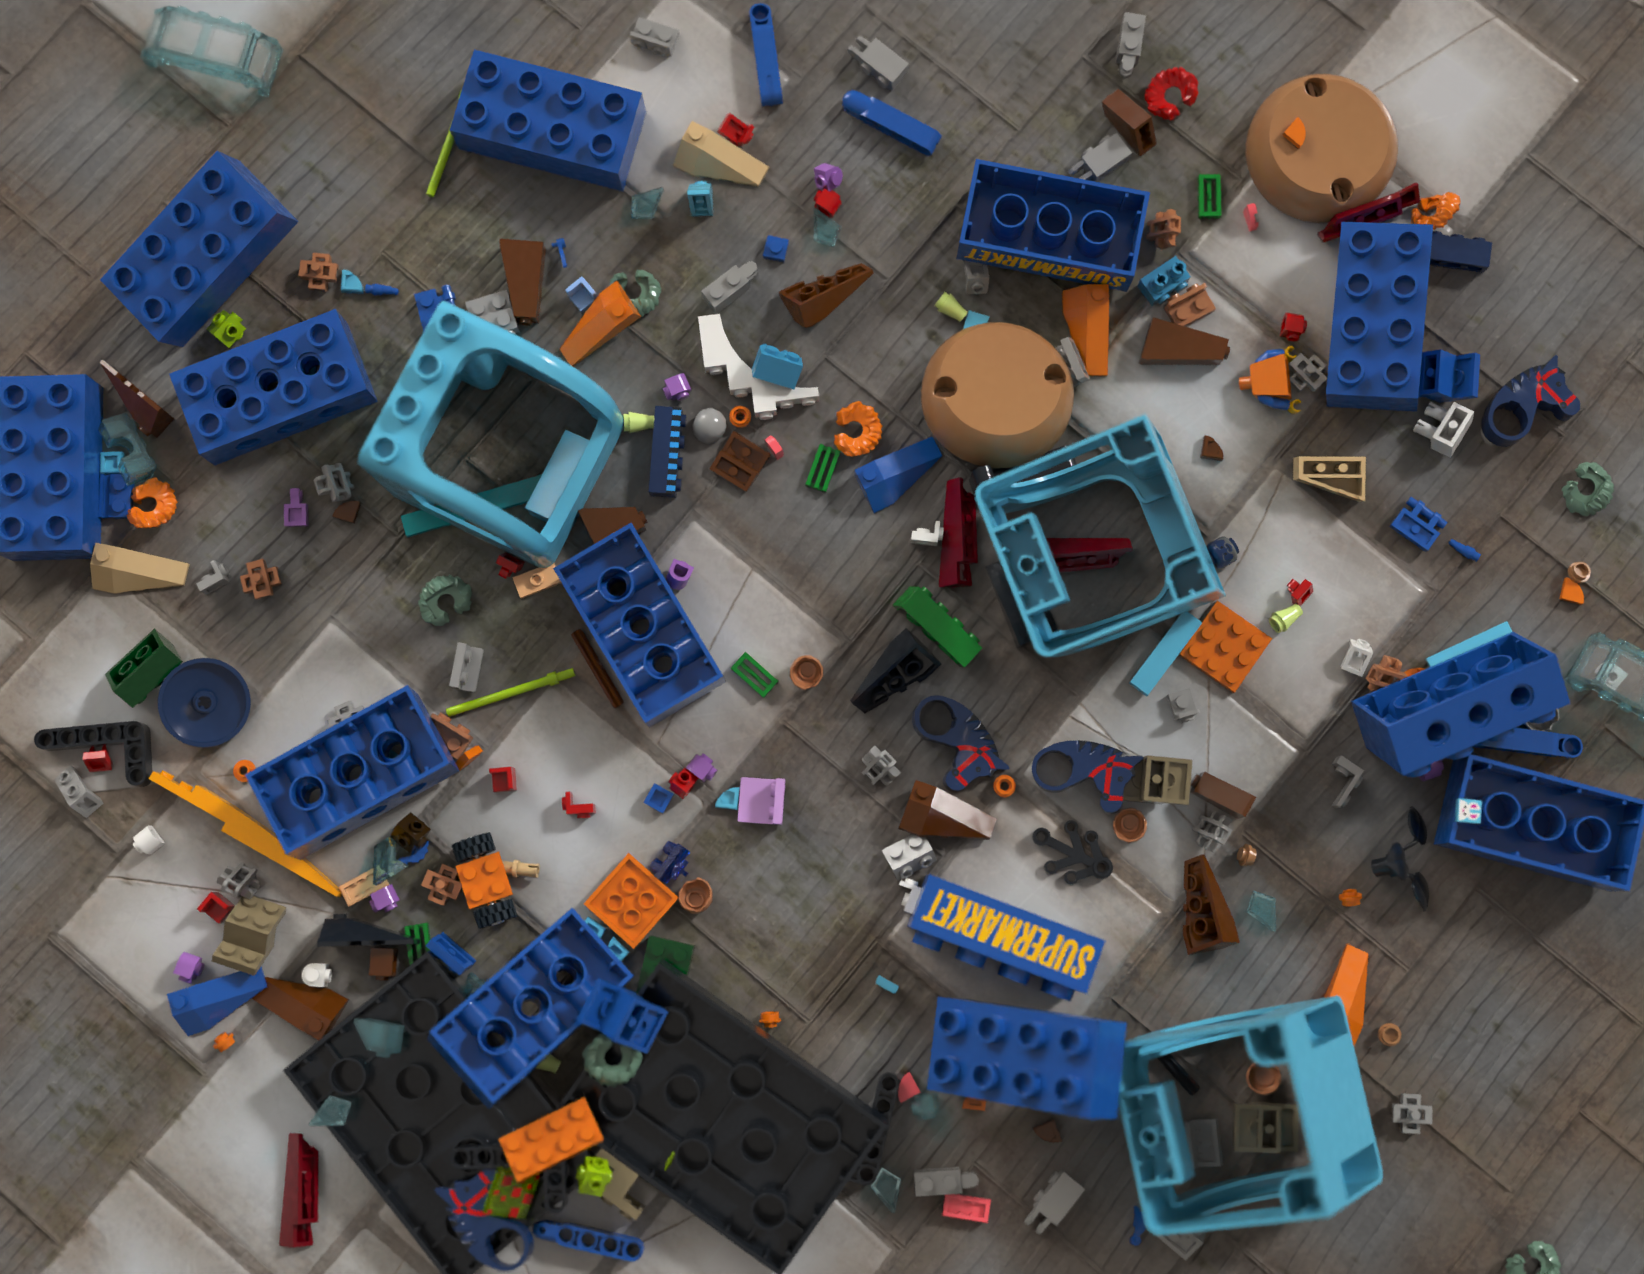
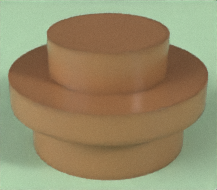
M1575 562L1569 566L1568 575L1574 582L1585 583L1590 578L1591 570L1586 563Z
M1248 844L1239 848L1237 852L1239 864L1244 867L1247 865L1252 866L1256 859V849Z
M1386 1023L1379 1028L1378 1038L1382 1044L1394 1046L1401 1040V1031L1395 1024Z

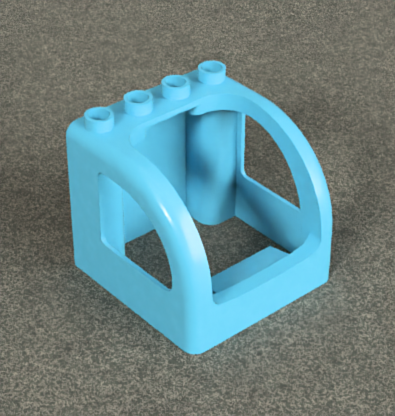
M442 301L436 308L363 445L358 457V465L395 498L537 567L547 568L556 561L579 516L578 510L583 509L624 429V418L613 398L579 370L537 345L457 306ZM510 365L568 393L594 419L598 420L590 440L565 430L525 506L530 515L547 522L541 533H538L530 526L486 500L438 476L425 463L423 452L461 381L479 389L488 390L499 383L506 367ZM434 504H437L463 517L464 519L474 523L475 525L483 528L484 530L435 507Z
M1146 414L987 480L976 489V501L1034 648L1043 656L1061 657L1081 652L1140 631L1226 596L1163 439ZM1109 445L1112 448L1108 452L1061 471L1016 483L1101 446ZM1103 481L1122 482L1129 486L1136 494L1162 556L1166 571L1163 589L1154 600L1147 604L1089 625L1059 630L1053 633L1044 612L1070 601L1037 515L1031 512L1008 522L1005 513L1040 505Z
M1339 996L1206 1018L1164 1028L1125 1041L1119 1107L1145 1225L1151 1233L1161 1236L1329 1218L1382 1182L1383 1170L1345 1007ZM1244 1035L1248 1053L1257 1064L1269 1066L1289 1063L1311 1164L1236 1177L1201 1186L1177 1195L1173 1184H1181L1194 1177V1168L1174 1081L1150 1084L1148 1061L1185 1048ZM1281 1197L1283 1207L1213 1214L1235 1206Z

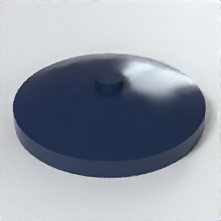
M196 658L180 664L167 675L158 694V712L165 728L177 740L195 747H213L232 739L245 725L251 706L249 689L241 674L226 662L213 658Z

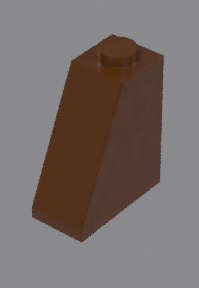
M1117 89L1102 101L1106 118L1140 157L1157 144L1152 116L1121 90Z
M636 507L585 508L578 510L594 544L629 523H632L637 533L640 534L646 531L644 524L648 523L643 512H638Z
M1205 771L1200 773V775L1196 774L1191 781L1193 788L1190 793L1236 819L1246 817L1256 799L1252 794Z

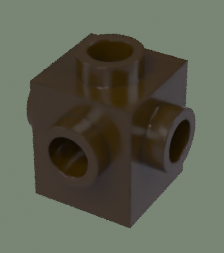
M410 812L397 823L390 837L407 852L412 853L416 848L420 850L428 842L429 839L426 837L431 829Z

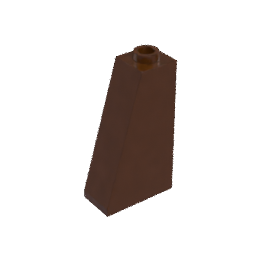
M500 239L499 243L514 317L519 324L524 326H532L533 323L539 324L546 247L543 242Z
M1153 317L1149 324L1138 364L1220 365L1223 359L1227 360L1231 347L1227 346L1229 341L1227 338Z

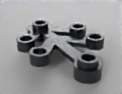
M1069 820L1064 824V830L1069 834L1073 848L1051 837L1050 832L1046 828H1038L1033 832L1032 840L1036 845H1048L1069 856L1057 861H1047L1044 865V870L1048 874H1054L1059 869L1081 862L1089 867L1077 872H1066L1064 875L1066 883L1075 884L1078 880L1092 875L1099 879H1105L1111 875L1113 864L1107 857L1102 856L1097 841L1098 834L1095 831H1087L1084 834V840L1090 844L1093 858L1085 854L1077 831L1078 824L1073 820ZM1068 823L1075 825L1074 831L1067 829ZM1038 833H1043L1045 835V839L1043 841H1039L1037 839ZM1089 833H1093L1095 835V840L1093 842H1090L1087 839V835ZM1049 863L1055 865V870L1052 872L1047 869ZM1100 863L1105 865V870L1103 872H1100L1097 869V866ZM1069 873H1073L1075 875V880L1073 882H1070L1067 879Z

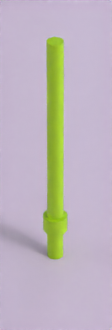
M450 129L426 195L430 197L435 196L454 143Z
M574 668L558 673L554 671L548 673L546 677L446 708L448 717L543 686L560 684L559 681L574 677L576 674Z

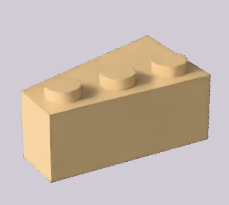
M1366 457L1293 458V480L1357 502L1365 501Z

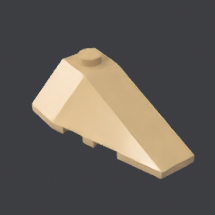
M691 121L683 135L673 163V167L691 176L710 177L714 180L723 179L758 187L769 169L764 163L694 121Z
M95 543L90 563L92 589L118 594L128 591L184 586L190 564Z

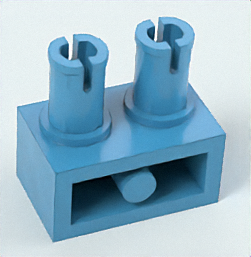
M1174 256L1141 278L1137 286L1151 306L1157 303L1161 305L1170 298L1169 295L1173 292L1179 293L1188 286L1187 283L1191 276L1186 270V264Z
M762 344L752 366V375L757 379L795 389L803 368L802 358L796 353L787 352V350L781 352L776 347Z

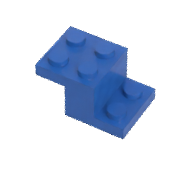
M1441 349L1422 352L1418 398L1426 397L1439 403L1478 398L1480 354L1469 353L1456 356Z
M598 977L576 1020L599 1030L617 1043L647 1054L668 1011L645 1001L633 991Z

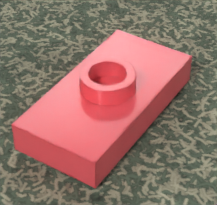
M946 1194L944 1196L942 1216L988 1223L991 1199L962 1194Z

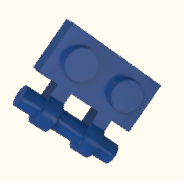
M450 285L442 286L443 294L441 296L437 295L436 289L414 294L423 332L442 301L455 306L454 301L456 298L454 292L451 291Z
M1410 497L1406 504L1412 508L1411 512L1406 508H1402L1389 527L1427 552L1440 534L1433 527L1437 525L1443 529L1447 521L1442 519V515L1438 512L1434 513L1425 507V503L1421 500L1417 501ZM1420 513L1428 519V522L1425 523L1417 515Z

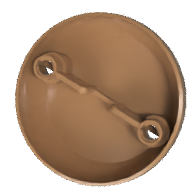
M1333 74L1305 75L1277 88L1258 108L1250 124L1246 140L1247 166L1254 184L1263 197L1281 212L1293 218L1313 223H1329L1335 214L1376 200L1387 187L1394 172L1398 156L1396 128L1389 111L1382 101L1364 85L1352 79ZM1297 117L1303 122L1306 131L1304 143L1299 149L1282 135Z
M987 322L965 328L953 334L932 355L922 380V411L926 423L935 438L952 454L962 460L980 466L991 465V468H1010L1032 462L1052 449L1064 434L1073 410V380L1061 354L1041 335L1012 323Z

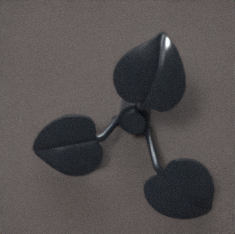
M1411 806L1408 813V826L1414 837L1413 841L1403 847L1399 842L1393 843L1386 857L1373 859L1371 866L1376 877L1390 875L1391 878L1398 877L1401 881L1410 878L1412 880L1413 894L1422 907L1423 912H1425L1429 903L1427 881L1420 872H1416L1415 875L1408 873L1404 853L1405 850L1418 844V842L1420 845H1425L1427 841L1425 822L1420 813Z

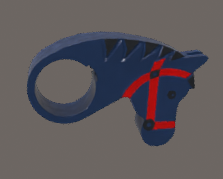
M1557 355L1552 357L1546 365L1532 367L1512 378L1490 400L1484 411L1481 427L1484 436L1491 443L1501 447H1508L1519 442L1530 431L1537 408L1542 411H1551L1555 418L1560 421H1568L1580 410L1579 399L1566 386L1564 376L1566 372L1557 367ZM1503 408L1508 411L1512 410L1520 422L1519 435L1507 436L1499 432L1493 423L1494 411Z
M934 695L925 698L915 707L912 715V724L916 733L925 740L952 747L956 750L952 762L953 769L948 771L943 778V784L948 790H962L976 777L987 776L989 778L996 770L1009 769V766L999 759L996 745L982 722L961 703L944 696ZM939 702L949 709L953 721L951 722L950 729L945 734L939 736L931 735L922 728L919 714L926 703Z
M1063 741L1052 744L1037 753L1032 762V774L1036 784L1041 789L1050 793L1063 792L1085 780L1092 779L1098 792L1102 794L1100 799L1101 809L1107 814H1115L1122 807L1124 788L1131 778H1135V766L1142 762L1143 756H1128L1114 747L1091 741ZM1059 753L1070 758L1072 774L1069 780L1060 786H1049L1043 783L1037 775L1038 763L1047 754Z
M486 1168L470 1181H460L458 1179L449 1188H435V1192L445 1200L446 1211L457 1236L477 1260L488 1267L505 1272L517 1269L530 1259L534 1249V1239L529 1228L521 1222L493 1212L491 1215L487 1214L488 1209L491 1210L495 1199L494 1192L502 1187L504 1176H506L503 1169ZM501 1228L514 1229L523 1239L524 1252L517 1263L508 1264L502 1262L494 1253L491 1242L494 1240V1234Z

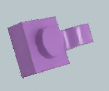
M290 488V504H284L285 527L308 526V504H301L303 491L299 488Z

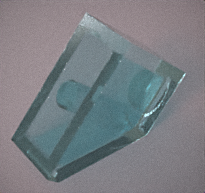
M354 1018V1025L367 1050L375 1051L376 1056L390 1057V1053H400L404 1025L370 1018Z

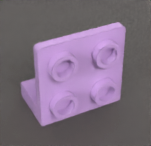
M742 777L738 821L782 825L786 780L780 778L775 780Z

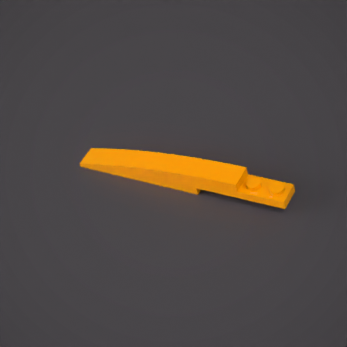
M162 770L161 773L153 771L149 779L225 822L221 829L222 832L334 896H343L339 888L306 858L299 860L286 855L275 833L235 805L203 786L196 785L193 789V786L184 781L178 783L173 780L174 775L165 770Z

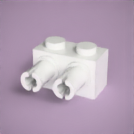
M1430 402L1424 414L1441 421V424L1435 427L1419 419L1413 432L1431 439V449L1451 458L1472 424L1474 411L1455 402L1448 410Z

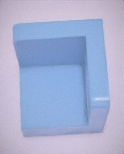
M582 276L565 290L568 298L581 313L587 310L597 297L596 292Z

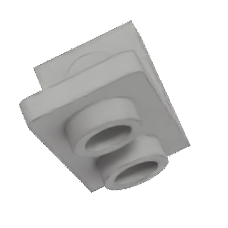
M1342 755L1336 757L1332 765L1336 767L1335 771L1344 777L1350 776V778L1332 804V807L1335 809L1346 806L1351 798L1349 793L1353 787L1356 789L1363 780L1361 775L1364 770Z
M69 766L55 778V782L69 807L85 818L89 817L104 804L100 797L86 788L73 766Z

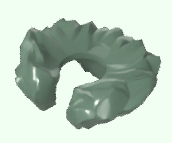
M636 270L635 279L641 287V294L638 298L630 300L641 317H643L644 314H648L650 310L653 311L655 306H658L661 286L652 274L644 270ZM624 272L615 274L610 280V285L618 281L623 290H625L628 282L627 275Z
M1584 462L1578 465L1575 472L1579 478L1589 479L1593 482V493L1589 496L1581 494L1577 487L1578 482L1572 480L1567 481V484L1561 491H1563V497L1566 499V506L1570 513L1577 512L1582 516L1596 515V512L1605 509L1613 498L1614 484L1611 482V476L1596 462Z
M450 574L448 576H436V578L431 579L422 588V593L419 594L420 600H418L423 620L434 626H443L450 622L448 613L438 607V599L444 594L453 596L456 613L463 614L464 611L470 610L472 603L470 600L472 595L471 586L465 584L458 576L453 577Z
M599 1034L598 1037L593 1039L591 1044L586 1046L582 1053V1056L585 1058V1071L589 1073L590 1078H594L601 1085L616 1087L617 1085H623L625 1082L627 1083L630 1078L635 1076L636 1071L641 1065L643 1056L641 1051L620 1044L622 1052L621 1062L615 1066L608 1065L605 1062L604 1055L613 1045V1040L603 1034Z
M1533 1241L1527 1245L1528 1253L1540 1262L1541 1268L1537 1274H1560L1561 1264L1558 1261L1557 1252L1551 1244H1546L1543 1241ZM1514 1254L1513 1257L1506 1259V1274H1526L1523 1268L1525 1260L1521 1255Z

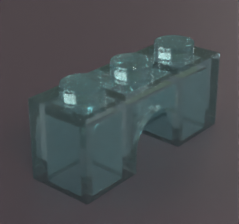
M127 412L103 419L98 430L107 448L122 446L130 453L129 456L121 458L118 465L126 485L129 486L151 479L156 470V463L152 457H149L146 451V443L143 438L139 437L134 420L129 418Z

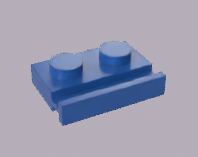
M100 474L99 518L127 519V510L133 508L134 501L131 499L135 483V476L133 474Z
M444 932L433 937L426 945L434 957L441 959L447 964L450 971L458 975L466 972L476 962L471 955Z

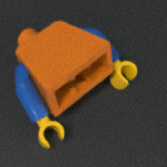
M1288 346L1285 350L1265 351L1255 360V363L1250 365L1251 376L1239 377L1240 390L1252 389L1253 396L1260 403L1269 407L1288 410L1291 414L1300 412L1301 410H1296L1293 405L1294 403L1300 404L1301 400L1295 399L1291 402L1288 400L1292 399L1288 362L1293 361L1297 357L1296 355H1289L1288 352H1292L1295 348Z

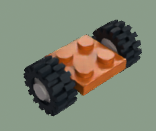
M491 832L469 837L452 844L457 863L473 859L456 866L469 909L485 904L488 905L473 911L478 929L494 926L517 917L512 899L496 903L497 900L513 895L500 853L496 852L481 857L496 850Z

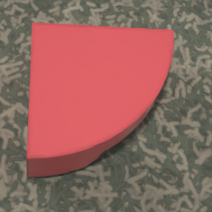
M1251 203L1243 211L1249 232L1258 228V222H1256L1254 214L1258 213L1256 204Z
M910 1071L903 1076L899 1083L898 1098L900 1103L921 1093Z

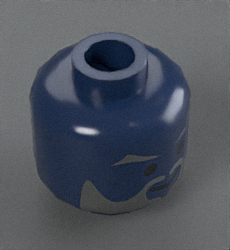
M1222 536L1206 546L1214 566L1218 569H1223L1237 560L1239 549L1232 538L1228 539Z

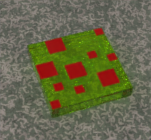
M498 1167L483 1212L487 1215L525 1219L541 1175L538 1173L518 1183L511 1168Z

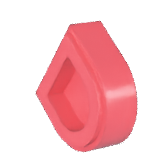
M770 435L764 439L777 460L784 456L782 447L773 436Z

